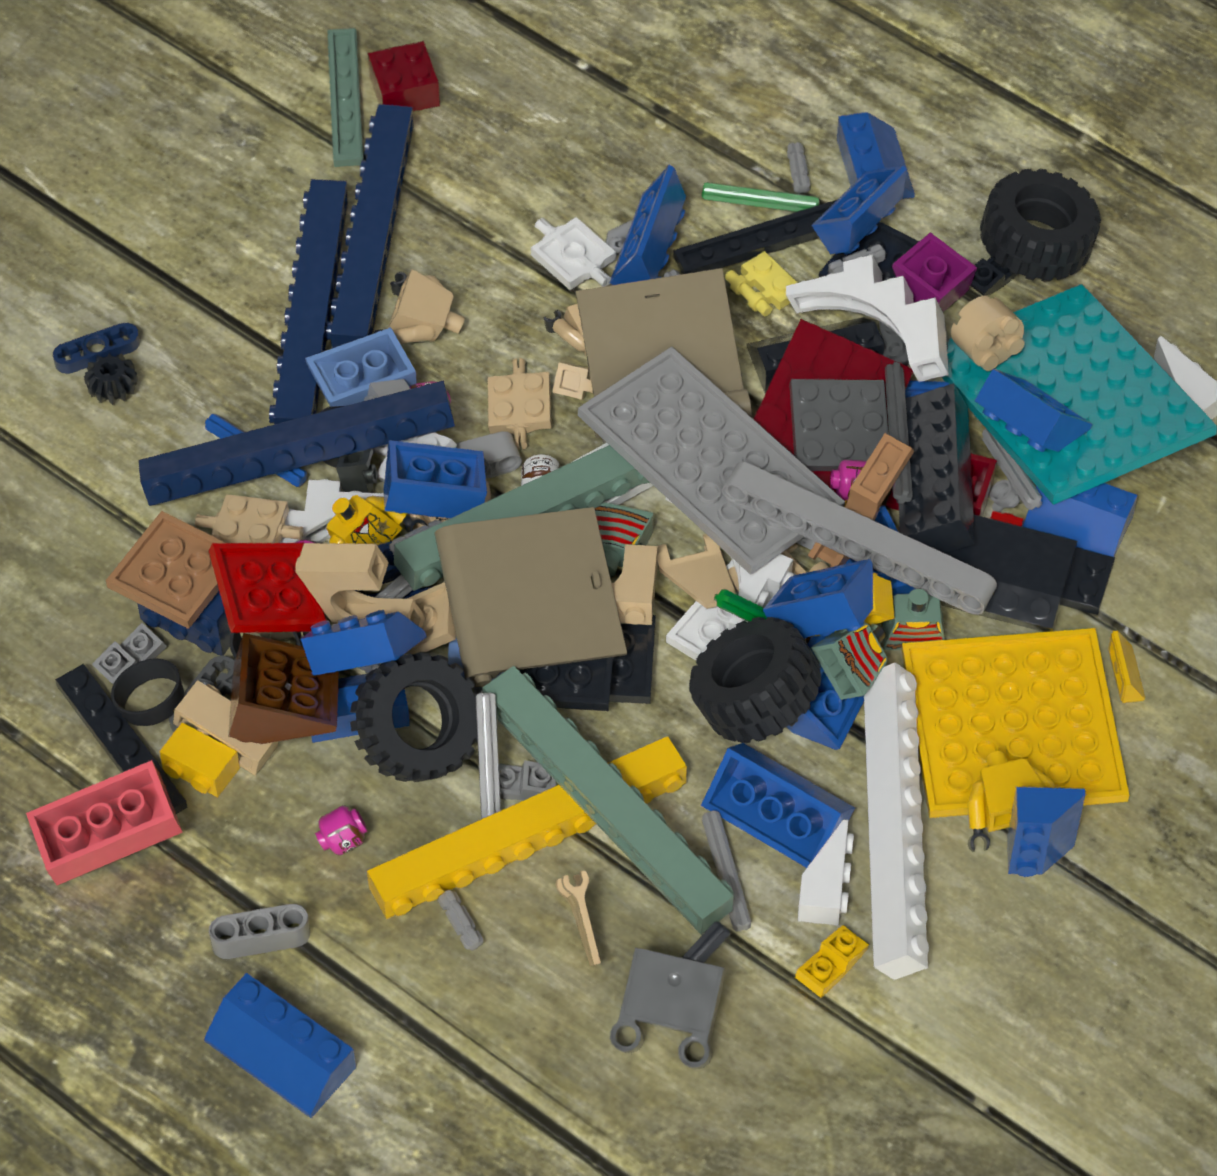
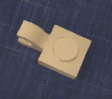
M563 361L559 362L552 392L581 400L584 399L586 391L593 393L591 379L589 378V368Z

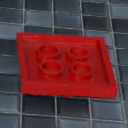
M212 543L209 555L231 633L309 632L312 625L326 621L323 609L296 573V561L301 555L304 543Z

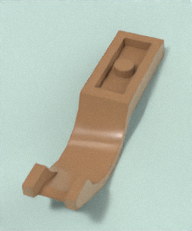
M885 433L850 487V495L845 508L875 521L880 505L911 458L914 450ZM817 542L808 554L813 560H816L817 557L831 565L830 567L844 565L849 557Z

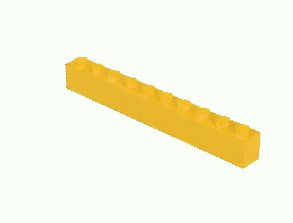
M668 736L608 762V764L612 763L618 768L622 779L630 787L634 786L640 791L646 804L650 803L653 798L666 792L673 793L686 784L687 766ZM557 785L367 870L368 886L386 919L395 915L401 916L409 912L414 906L426 901L432 902L437 900L446 890L466 887L478 877L485 874H494L505 865L516 860H525L532 856L534 852L547 846H556L573 834L585 833L596 823L560 785Z

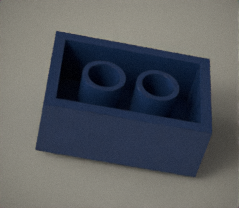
M220 591L217 592L189 629L137 603L140 619L150 627H159L168 631L174 638L178 640L185 639L194 643L207 653L213 652L223 656L230 647L231 632Z

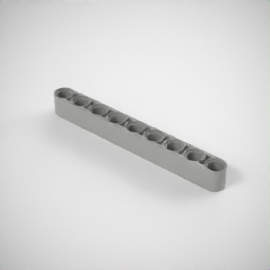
M746 462L737 463L722 488L724 497L731 503L856 561L870 559L873 569L916 589H923L929 595L974 615L982 614L997 587L995 579L989 574Z

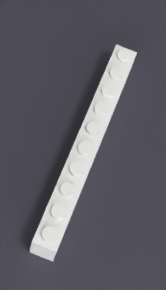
M896 662L882 669L864 695L874 968L893 980L928 968L927 953L929 951L926 936V884L923 870L925 856L922 848L923 823L921 821L920 805L922 796L919 783L921 768L918 761V710L915 696L917 683L915 676Z

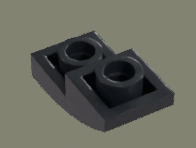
M990 257L987 261L982 258L975 264L977 270L970 286L983 296H988L998 291L1016 277V275L1009 272V268L999 266L995 261V257Z

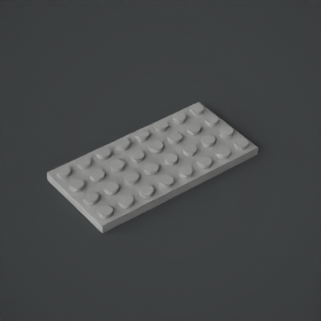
M673 347L665 350L578 407V417L750 575L804 538V536L737 506L724 497L722 488L737 463L746 462L838 505L843 507L845 505V501Z

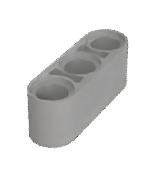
M497 432L456 443V448L483 451L484 458L488 462V470L485 473L486 479L510 473L519 468L522 463L512 434L509 432Z
M287 904L217 917L209 926V936L212 950L217 957L233 959L302 946L310 937V926L306 909L298 904ZM293 923L300 924L298 927L295 928L287 927ZM259 929L266 930L264 933L261 934L253 933ZM225 935L232 936L230 939L227 940L219 939Z

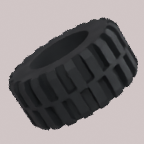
M1023 169L1019 174L1013 172L1000 179L991 190L980 223V237L990 257H995L996 263L1002 268L1004 266L1009 268L1010 273L1016 276L1018 274L1026 276L1025 279L1034 280L1035 278H1039L1041 281H1051L1053 278L1061 280L1067 278L1068 275L1077 273L1088 262L1100 229L1101 214L1094 198H1090L1089 191L1085 187L1080 188L1078 182L1074 179H1066L1063 177V174L1058 172L1054 174L1049 173L1047 169H1038L1037 171ZM1026 220L1042 222L1055 230L1037 227Z
M762 617L752 618L750 622H739L736 624V627L730 630L727 628L722 631L720 637L716 640L712 639L706 645L707 649L705 652H700L696 658L697 665H694L691 670L689 691L694 703L712 729L724 739L750 743L752 739L759 742L766 740L769 735L773 734L776 736L783 732V728L788 725L793 726L798 722V717L801 714H806L810 709V702L815 701L817 697L818 687H820L821 683L819 661L798 629L785 620L774 617H767L765 620Z
M429 652L409 653L400 656L395 661L391 660L390 662L381 663L380 667L372 669L365 676L367 681L359 684L355 692L359 698L357 701L352 702L350 710L351 713H356V720L350 722L351 732L358 731L360 738L354 742L358 750L365 749L367 752L364 759L370 766L377 764L379 766V773L386 777L393 775L395 780L403 782H420L440 778L463 766L462 761L470 759L475 752L472 745L478 743L476 695H474L471 689L476 684L471 676L463 678L461 674L464 669L457 663L449 665L447 657L441 655L431 656ZM411 686L420 687L430 693L441 711L442 725L440 733L431 746L423 749H416L406 744L397 734L392 720V709L397 695L403 689Z

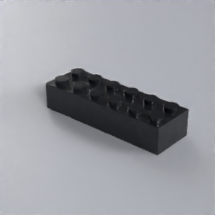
M953 383L905 398L909 447L914 450L910 458L913 497L910 502L899 504V532L942 553H948L975 544L969 414L965 401Z

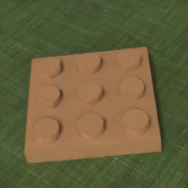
M161 511L106 579L107 588L189 629L219 591L209 549L212 543L226 542Z

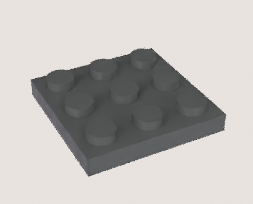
M791 379L789 390L794 456L810 471L838 470V466L843 460L868 461L885 433L888 434L884 380Z

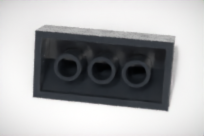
M860 317L821 326V328L883 355L884 342L874 320ZM794 333L747 343V350L765 394Z

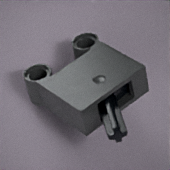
M715 921L681 958L635 947L619 1019L610 1031V1040L616 1049L624 1053H634L642 1047L644 1033L638 1025L641 1022L692 1034L680 1043L678 1048L680 1060L692 1069H701L710 1063L712 1058L710 1040L726 969L706 964L705 962L730 936L729 930L724 925ZM626 1027H632L636 1032V1040L630 1046H622L618 1040L620 1031ZM693 1043L702 1044L705 1050L703 1058L698 1062H690L686 1056L687 1048Z

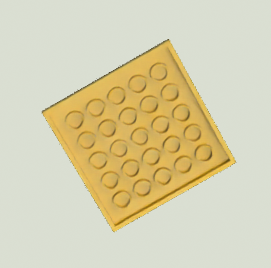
M1096 628L902 643L901 652L904 669L915 676L917 683L915 696L918 710V754L929 818L968 815V801L973 784L979 781L980 770L988 767L986 757L994 751H1003L1008 762L1018 759L1027 760L1032 768L1038 769L1051 778L1056 788L1085 789L1086 795L1083 806L1128 802L1129 790Z

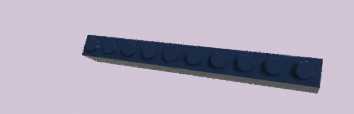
M378 104L376 115L370 117L369 133L372 134L371 138H366L364 150L367 159L362 160L360 165L362 183L357 182L355 199L358 202L357 205H352L350 220L353 226L352 228H347L346 232L348 251L342 252L341 269H344L343 275L338 274L336 292L339 294L338 298H333L331 315L334 318L333 322H328L326 329V339L331 340L332 348L366 337L374 332L414 130L413 107Z
M311 179L309 191H304L303 208L306 209V214L300 215L299 227L300 232L303 233L302 237H297L296 255H299L298 260H293L292 278H295V284H289L288 300L292 303L291 308L286 307L285 326H288L287 332L282 331L281 350H284L283 356H278L277 374H280L279 380H274L273 398L276 399V404L270 405L269 423L278 424L317 414L320 387L306 364L305 358L324 352L327 348L326 329L328 322L331 321V305L335 294L349 201L347 181Z
M444 380L138 460L140 482L148 505L152 506L375 448L388 444L389 440L401 441L455 427Z

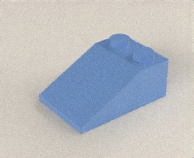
M391 328L305 358L306 364L330 407L347 406L363 402L368 394L369 385L373 382L404 379L408 386L416 384V371Z

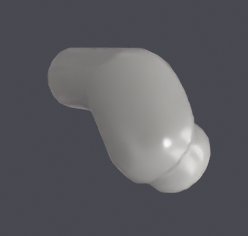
M632 220L609 230L605 243L616 252V256L621 253Z

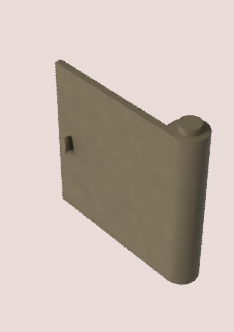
M722 268L576 291L594 397L665 350L673 347L751 417V403L747 389L743 388ZM594 431L595 437L599 438L600 436Z
M594 507L453 524L441 527L434 532L465 678L471 676L476 684L474 687H484L492 679L496 678L500 672H505L513 665L518 670L624 656L627 654Z

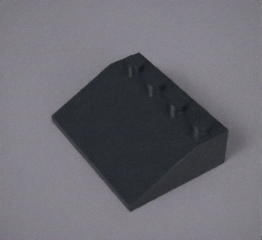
M974 515L975 544L944 554L975 567L995 579L997 587L985 610L979 616L1041 632L1054 631L1078 541ZM940 600L941 606L963 611L955 606H952Z

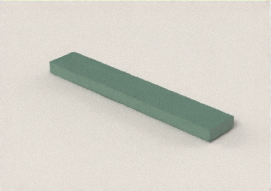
M356 28L327 30L334 167L359 166L363 160Z

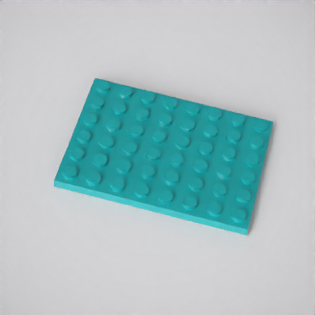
M1083 284L1013 312L1022 321L1024 326L1022 338L1024 340V347L1018 354L1011 355L1007 360L994 368L1026 379L1093 424L1090 430L1059 452L1047 448L1044 452H1041L1027 443L1029 438L1024 434L1020 437L1005 429L1007 423L1003 420L995 421L983 414L984 407L976 403L975 399L991 371H986L976 365L954 343L952 338L947 341L949 375L941 376V378L948 382L949 385L955 384L969 410L1053 505L1217 434V425Z

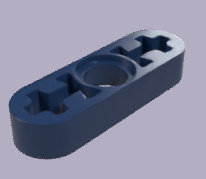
M120 323L62 343L53 351L55 368L61 373L71 374L86 369L88 362H96L97 355L105 358L109 351L113 357L121 353L126 355L134 352L140 345L138 329L131 323ZM126 336L128 340L124 341L122 337ZM94 344L105 346L102 351L96 353L88 350ZM83 350L84 356H81L79 351ZM69 356L71 360L66 361L63 357Z

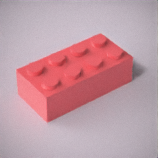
M152 760L26 813L45 868L56 885H60L183 833L162 777Z

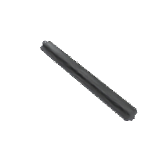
M894 362L893 364H887L885 367L889 435L909 446L904 371L900 367V363ZM910 459L893 485V497L898 504L910 502L913 497Z

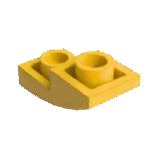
M842 925L821 943L820 949L815 955L797 969L795 978L822 998L856 964L868 949L869 944Z

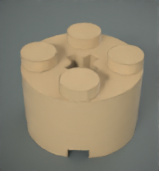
M980 296L970 301L959 312L961 318L958 324L953 323L951 328V336L954 343L976 365L986 371H991L1011 355L1018 354L1024 347V340L1022 339L1024 326L1022 321L997 297L994 299L988 296Z

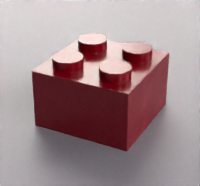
M424 41L368 53L369 75L379 104L413 107V112L440 106L439 82Z

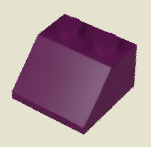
M931 232L894 262L892 266L896 277L904 276L913 293V303L936 298L942 312L947 310L969 290L977 270L975 265Z

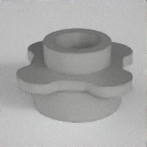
M1008 480L998 481L990 491V498L994 502L992 509L996 512H1001L1004 508H1014L1020 502L1018 494Z

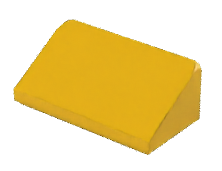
M1118 630L1113 631L1110 637L1108 652L1120 700L1122 703L1144 701L1145 694L1133 647Z

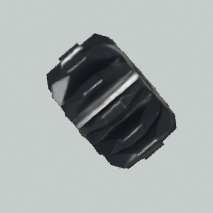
M109 351L107 357L102 358L97 355L96 362H88L84 380L91 397H96L100 403L109 400L113 405L116 399L125 402L126 394H134L138 377L131 360H126L122 353L113 357Z

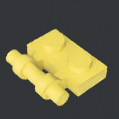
M765 251L741 265L742 275H738L734 270H730L725 275V279L730 283V288L737 295L741 294L748 301V306L753 311H759L764 317L772 312L770 303L778 310L790 304L786 296V286L797 283ZM755 286L760 292L754 291L752 287Z

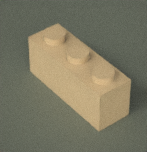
M197 680L175 708L173 724L179 727L181 723H184L233 748L238 753L239 765L256 776L278 747V742L266 744L245 743L236 738L228 737L231 701L222 696L216 687L209 684L205 685Z

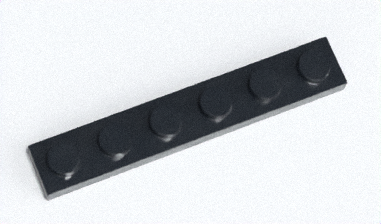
M837 200L673 250V258L681 273L688 274L720 269L752 259L764 251L768 254L817 239L819 236L812 225Z
M84 664L55 679L58 689L121 773L152 760L162 777L175 814L188 808L185 798Z

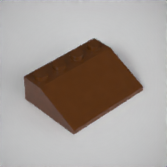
M243 633L233 667L228 737L236 738L245 743L266 744L335 732L337 728L339 671L313 676L303 646Z

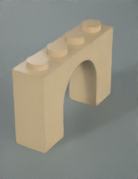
M304 543L301 555L296 561V573L333 624L348 616L357 615L358 619H362L372 612L385 610L386 614L399 611L422 628L425 616L414 599L375 598L355 591H380L389 562L376 544Z
M625 544L622 573L612 583L620 623L652 625L658 546Z

